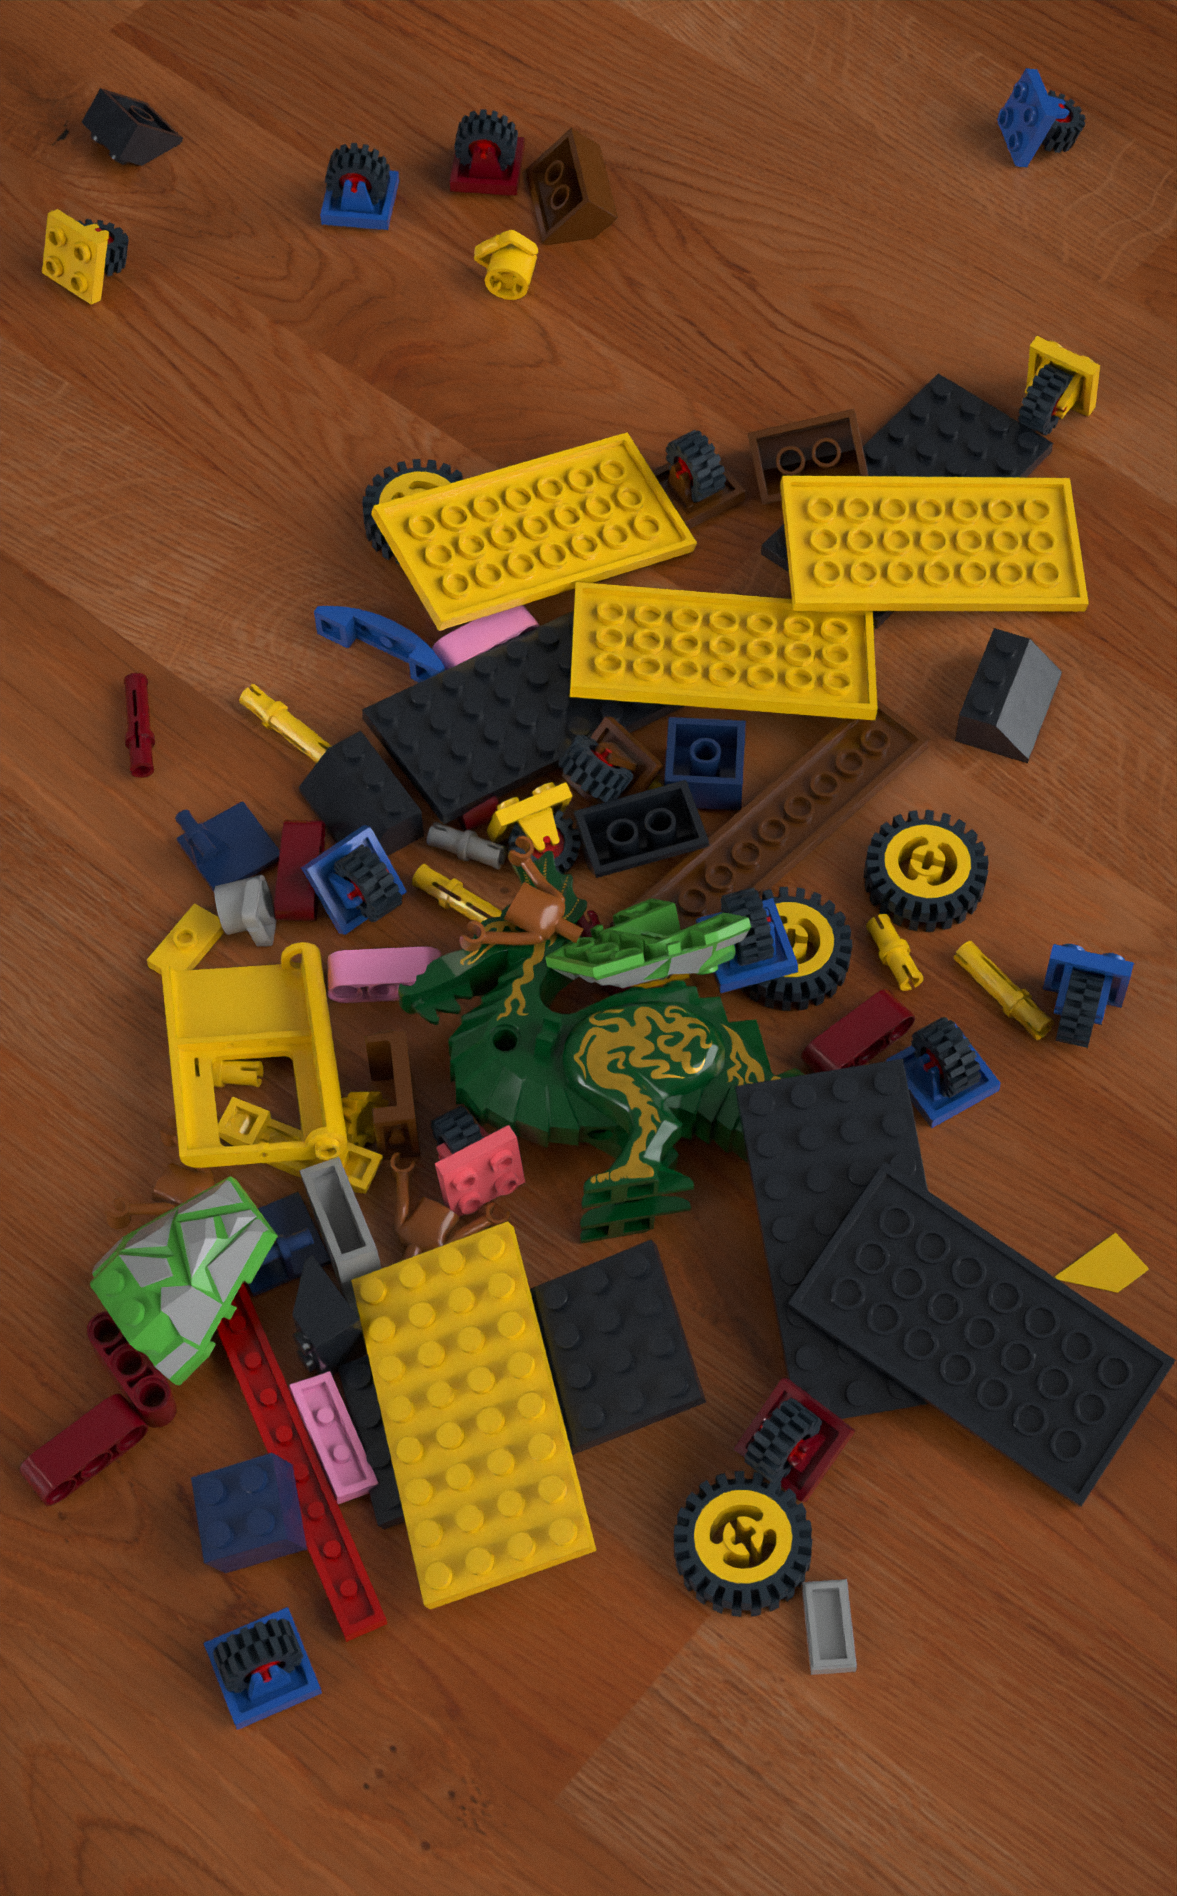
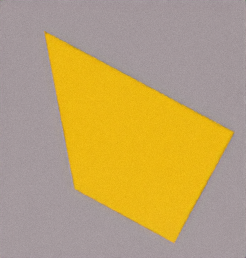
M1115 1232L1056 1275L1055 1278L1065 1282L1118 1293L1147 1272L1149 1268Z

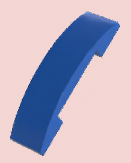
M318 606L314 610L317 634L346 648H349L357 638L409 663L411 679L418 683L445 671L439 657L420 637L393 620L369 611L342 606Z

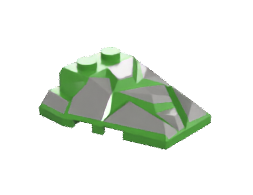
M651 898L614 914L613 921L615 926L604 930L603 925H596L591 928L592 938H579L577 943L570 941L545 958L549 968L572 980L581 977L590 983L596 982L600 985H613L625 988L656 979L664 980L671 974L695 973L697 975L713 973L718 970L719 964L734 958L736 954L734 944L744 940L751 925L749 917L723 912L681 930L675 903Z
M229 1176L123 1236L94 1266L92 1272L94 1278L90 1281V1286L128 1343L137 1351L146 1354L163 1375L173 1384L180 1386L210 1356L216 1345L215 1342L210 1340L223 1317L231 1319L237 1308L231 1302L243 1282L251 1284L278 1235L239 1182Z

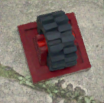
M481 109L480 115H477L476 111H472L469 117L466 115L462 117L461 122L458 124L454 146L455 154L450 177V191L517 196L525 150V137H518L513 121L507 123V116L503 114L501 118H498L497 111L492 110V115H487V110Z
M782 1378L740 1438L734 1450L745 1458V1463L772 1484L780 1481L781 1487L786 1491L790 1488L796 1494V1499L803 1503L808 1501L856 1430L791 1380Z

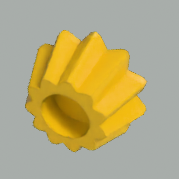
M350 1092L347 1098H342L348 1142L360 1147H364L367 1142L371 1144L375 1142L376 1135L372 1108L387 1107L389 1102L382 1099L381 1092Z

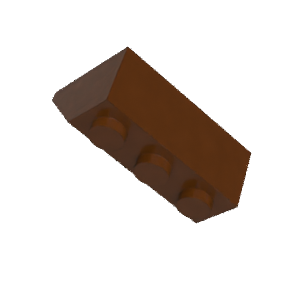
M570 128L526 169L539 230L544 244L552 245L594 239L618 218L601 147L598 143L573 128Z
M855 409L747 433L762 505L782 501L780 488L782 476H868Z

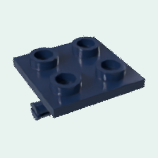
M243 801L202 824H198L187 809L180 811L175 817L176 822L185 832L176 838L178 844L213 892L215 886L250 878L279 861L280 850Z
M299 1191L258 1208L278 1236L251 1284L247 1283L253 1297L301 1277L305 1260L312 1255L321 1267L331 1264L330 1257Z

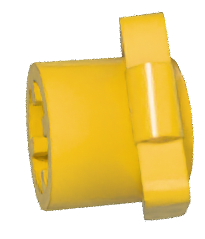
M515 230L505 231L475 246L474 260L487 268L484 280L488 290L495 296L506 300H516L525 296L537 260L538 247L534 242Z

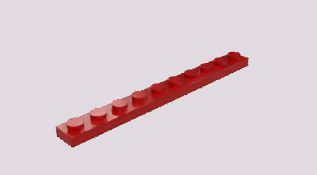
M243 1282L231 1302L232 1305L237 1307L230 1320L223 1317L216 1331L267 1453H273L293 1464L307 1550L344 1639L348 1642L387 1625V1619Z

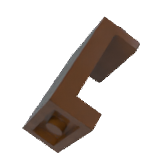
M382 1030L373 1035L365 1036V1044L371 1080L394 1079L397 1106L372 1108L378 1153L383 1155V1160H391L392 1155L397 1152L400 1153V1158L421 1156L406 1031Z

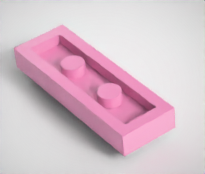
M329 1371L290 1384V1393L337 1503L341 1504L369 1494V1490L376 1487L379 1483L371 1465L367 1461V1455L331 1372Z

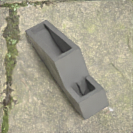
M336 1157L299 1171L343 1297L360 1319L351 1280L382 1268L377 1248L340 1158Z

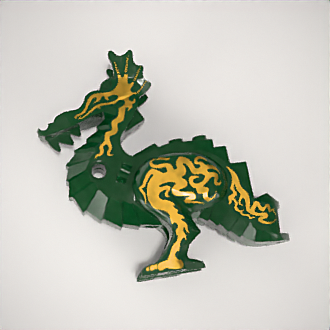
M550 850L546 851L533 863L545 879L565 897V913L563 918L575 924L586 911L587 901L576 897L572 887L573 876L571 874H560L555 867L553 852ZM512 864L521 886L526 882L536 888L523 867ZM511 904L502 910L500 917L488 918L481 922L485 931L526 932L504 919ZM554 933L548 940L536 945L482 944L476 951L469 952L462 949L433 960L427 965L425 973L416 976V982L412 986L399 985V1005L406 1013L411 1015L418 1013L427 1022L438 1025L439 1017L436 1011L460 1014L461 1007L456 1000H471L475 996H483L479 1006L461 1016V1025L448 1039L449 1056H451L450 1082H455L456 1104H464L481 1127L487 1123L500 1130L509 1125L516 1136L546 1148L550 1142L579 1145V1142H587L616 1158L608 1170L589 1177L583 1185L582 1209L596 1206L601 1207L591 1209L582 1216L580 1220V1228L582 1230L580 1233L581 1243L644 1233L654 1229L656 1216L691 1211V1204L686 1199L677 1196H660L694 1189L693 1181L688 1176L674 1171L679 1154L672 1146L681 1137L691 1139L696 1134L708 1145L714 1140L725 1152L733 1151L748 1163L735 1087L805 1075L797 1068L774 1075L769 1064L757 1019L728 1022L721 997L699 998L697 987L686 986V983L682 980L670 981L658 988L632 987L571 1014L552 1012L548 1008L557 993L573 981L571 978L547 966L545 957L570 942L569 939L557 933ZM474 934L472 939H477V935Z

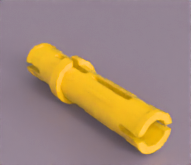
M251 684L250 689L247 687L242 692L239 699L240 704L263 720L262 725L267 729H274L315 763L332 746L288 712V707L284 703L273 700L255 684Z
M426 864L421 865L413 876L412 885L439 900V905L445 909L452 908L470 920L480 923L488 918L473 910V906H476L492 917L501 916L502 911L463 888L461 881L456 878L450 880ZM439 886H442L447 890L451 891L452 893L456 894L457 896L461 897V901L456 900L455 898L440 890Z
M967 941L956 951L957 954L953 957L954 960L968 971L1003 1006V1012L1009 1018L1014 1017L1036 1040L1044 1037L1052 1029L1051 1026L1054 1025V1020L1031 1000L1032 995L1026 989L1021 990L972 941Z

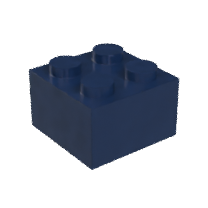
M669 717L664 786L686 780L697 808L741 810L746 721Z
M269 1453L191 1477L205 1564L224 1573H229L307 1549L293 1464L273 1453Z

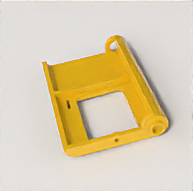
M306 942L292 944L283 950L281 964L178 971L172 969L169 964H161L181 1162L193 1168L309 1159L330 1160L346 1150L348 1140L319 948L314 944ZM297 954H302V963H295L290 959ZM281 1056L291 1058L295 1075L302 1140L223 1146L219 1139L211 1065L218 1060Z

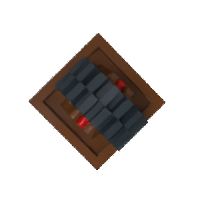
M693 430L667 444L668 447H666L668 454L666 455V460L669 463L652 471L688 529L745 500V489L721 463L719 454L716 455L714 452V445L712 443L708 444V438L706 435L702 436L700 431Z
M607 716L589 739L584 735H577L558 761L559 766L563 768L564 774L562 777L592 806L646 791L664 767L613 717Z

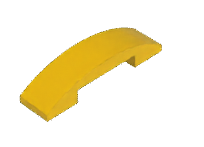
M232 1097L218 1123L219 1137L233 1146L253 1145L263 1142L300 1141L303 1138L302 1130L271 1119L270 1111ZM348 1142L346 1150L337 1157L341 1160L353 1192L366 1194L383 1160V1155ZM309 1159L270 1162L267 1164L301 1178L299 1170L328 1160Z

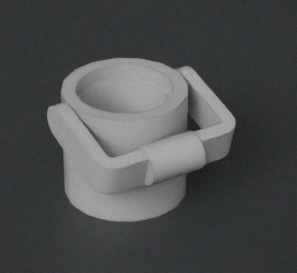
M259 875L215 886V903L224 932L230 935L248 930L256 946H272L277 920L275 919L272 895L265 877Z

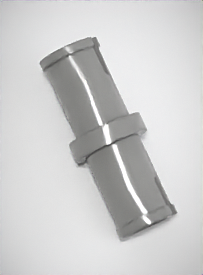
M434 822L433 827L431 826L428 832L427 845L455 853L460 860L468 861L472 859L492 866L495 869H500L501 864L503 865L506 860V845H500L480 838L474 831L466 830L462 832L442 825L439 822Z

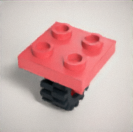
M462 1106L431 1120L432 1133L438 1142L436 1143V1149L439 1153L438 1158L440 1161L435 1163L444 1206L456 1213L458 1217L476 1212L483 1204L500 1195H508L515 1191L519 1185L525 1183L517 1136L509 1125L488 1135L480 1124L474 1123L471 1114H468L467 1109Z

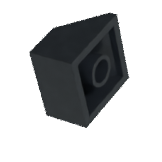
M102 88L99 89L82 120V123L92 132L91 138L97 143L106 146L110 150L109 156L123 165L130 162L142 166L180 145L184 139L147 102Z
M310 1256L304 1263L292 1314L296 1332L292 1334V1337L299 1348L296 1351L297 1356L309 1373L316 1370L320 1375L330 1371L332 1376L339 1372L338 1366L363 1357L367 1354L360 1319L314 1256Z

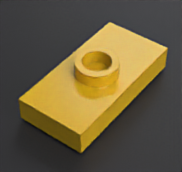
M194 903L146 960L148 967L161 974V964H169L172 969L178 971L193 970L224 933L219 917Z

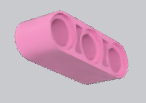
M521 605L465 624L440 638L434 644L432 650L441 660L445 670L540 625L526 607Z
M432 947L362 949L334 952L327 959V995L331 1000L340 1003L397 1001L400 999L398 995L399 985L412 986L416 982V976L425 973L427 965L443 955L441 951Z

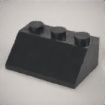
M994 628L960 711L955 741L1028 763L1060 681L1062 671L1030 638Z
M362 731L329 747L299 786L300 794L319 820L325 822V828L336 843L363 825L371 827L384 852L389 856L424 837L420 808Z
M686 780L574 811L576 829L578 828L580 834L578 841H581L580 847L587 867L595 878L710 846Z

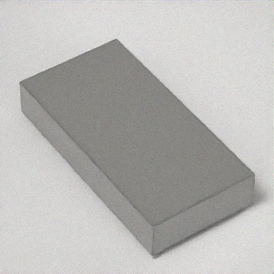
M847 1579L802 1582L811 1675L856 1672L857 1664Z

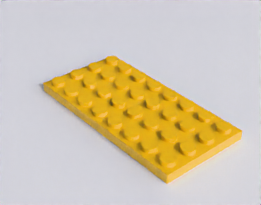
M628 432L373 506L371 513L439 631L575 589L576 582L594 583L693 552L697 544Z
M782 476L780 488L793 611L1085 612L1089 604L1070 478Z
M576 582L570 697L875 720L878 709L873 611H793L792 599Z
M507 1221L351 1280L424 1606L434 1609L597 1551L514 1227Z

